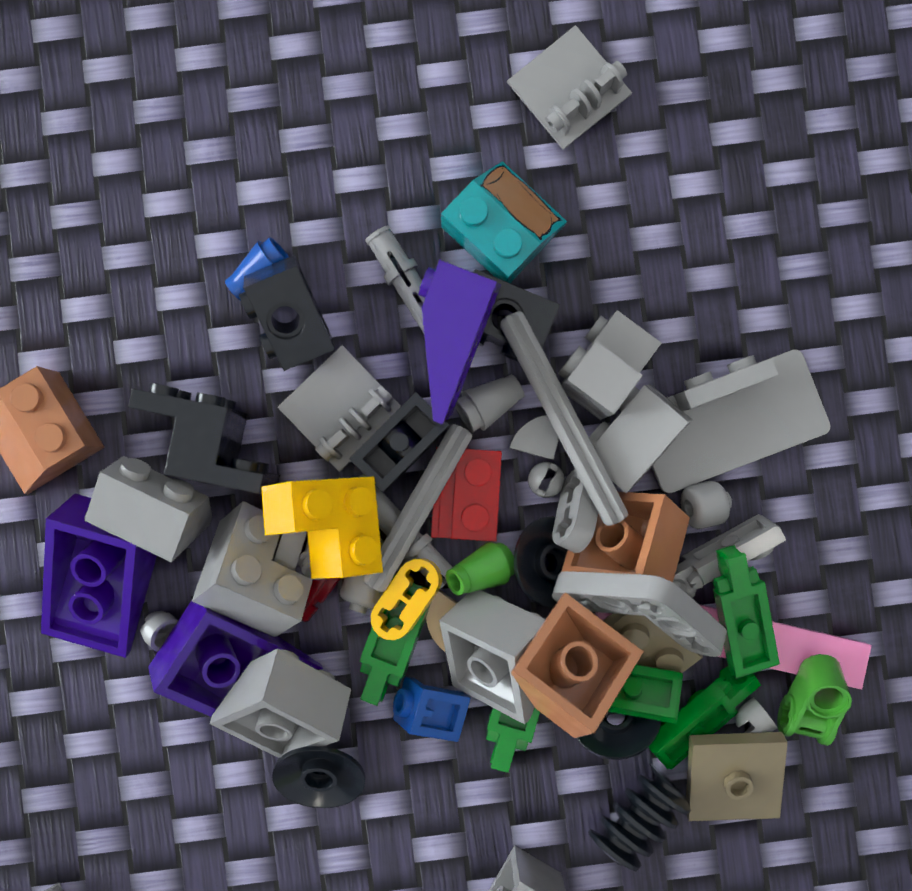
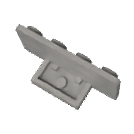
M791 350L759 363L756 362L754 355L728 364L727 367L730 372L728 375L714 380L711 371L684 381L687 390L670 396L667 399L693 420L652 466L660 489L665 493H673L692 484H697L827 434L831 425L802 352Z

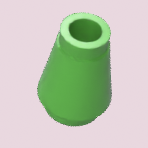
M486 542L453 568L447 570L446 581L448 587L455 595L460 596L464 593L505 585L515 573L514 556L503 543L494 544Z

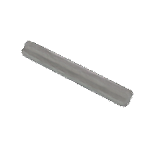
M452 424L449 427L381 546L383 572L365 575L364 583L379 592H384L387 589L472 439V434L465 428L456 424Z

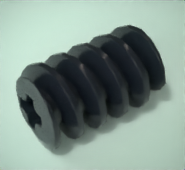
M652 763L649 765L656 777L654 780L643 775L637 777L643 792L639 794L629 788L625 790L631 803L630 807L627 808L617 802H614L612 805L619 819L613 821L605 816L600 818L606 833L602 835L592 829L588 831L589 836L607 856L618 865L633 871H637L641 867V862L636 852L646 857H650L654 853L648 838L659 843L665 841L666 835L660 824L672 829L679 825L673 809L685 815L691 812V808L681 790Z

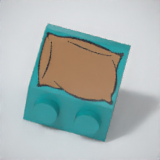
M503 161L472 180L441 213L442 228L495 278L507 283H511L567 224V221Z

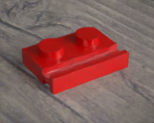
M465 449L433 506L431 538L497 542L502 451Z

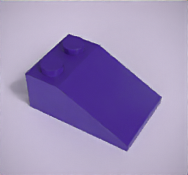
M439 260L436 269L428 267L419 289V296L425 297L422 305V318L433 421L443 424L453 414L501 288V284L494 280Z
M75 493L46 518L41 634L126 658L131 651L157 555L84 521L91 498Z
M191 600L148 666L154 693L212 717L249 663L276 649L287 650L295 653L300 661L316 670H322L323 667L320 663L279 636L273 637L196 604Z

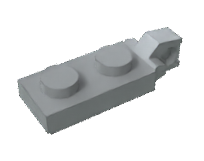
M757 514L682 556L684 561L677 565L673 583L693 598L697 589L703 588V585L709 582H713V578L722 576L718 568L716 550L735 545L737 550L746 554L747 562L749 560H758L768 556L775 546L786 541L780 526L766 517Z

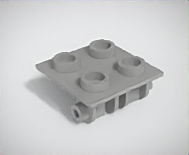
M576 25L507 80L508 85L563 150L632 95V92L622 80L627 76L624 66L619 61H615L613 64L606 62Z
M343 345L278 406L281 412L316 447L315 450L339 472L351 462L349 458L401 407Z

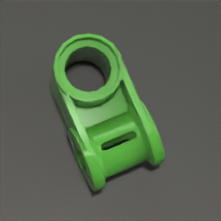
M818 654L810 656L801 663L787 695L784 696L779 706L777 725L779 732H783L784 736L790 737L795 733L816 738L817 742L821 745L828 746L832 744L838 727L852 703L840 662L836 658Z

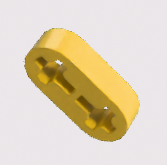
M425 558L413 559L406 562L395 575L371 613V625L379 637L386 640H397L407 635L414 628L442 585L440 568L433 561ZM426 568L429 571L426 580L431 584L430 588H419L411 597L407 594L414 582L413 578L409 576L411 570L418 572ZM403 601L407 604L399 616L400 620L404 622L403 627L396 625L391 629L387 628L385 624L388 617L383 613L384 609L393 610Z

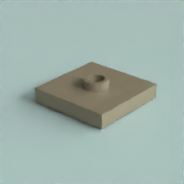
M783 732L689 735L686 800L691 808V812L687 814L688 821L780 818L788 744Z

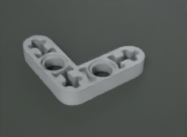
M571 571L561 572L558 575L552 593V598L557 602L562 594L566 592L591 612L642 615L647 617L679 645L691 652L710 657H718L722 654L727 634L725 627L679 586L667 579L642 574Z

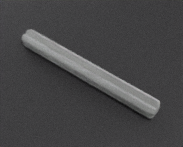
M518 311L506 316L501 320L500 327L603 523L607 526H612L623 521L628 516V511L524 313Z

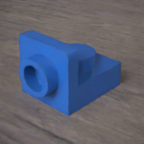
M406 676L402 688L397 691L394 697L393 719L411 735L458 742L471 697L463 692L423 685L417 679Z

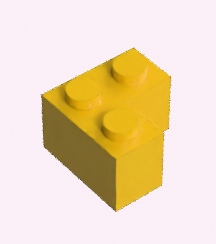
M374 476L290 481L261 487L265 535L307 531L311 579L345 578L383 572Z

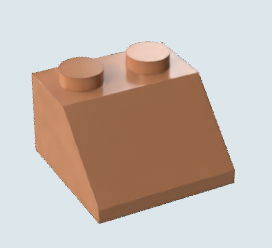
M36 366L0 388V454L24 494L33 492L105 448L59 372Z
M618 492L628 511V516L615 525L607 526L598 514L595 532L590 543L580 553H573L568 550L561 572L653 575L673 582L690 517L665 494Z
M565 592L510 673L539 712L573 738H578L595 733L644 651Z

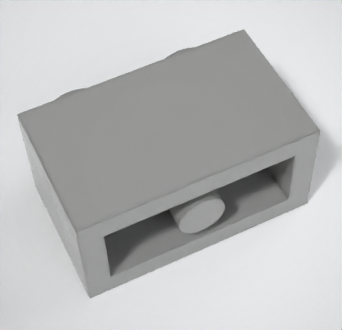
M651 384L644 385L641 390L634 387L618 408L621 413L612 424L609 425L605 421L602 422L589 437L611 481L625 493L629 492L693 420Z

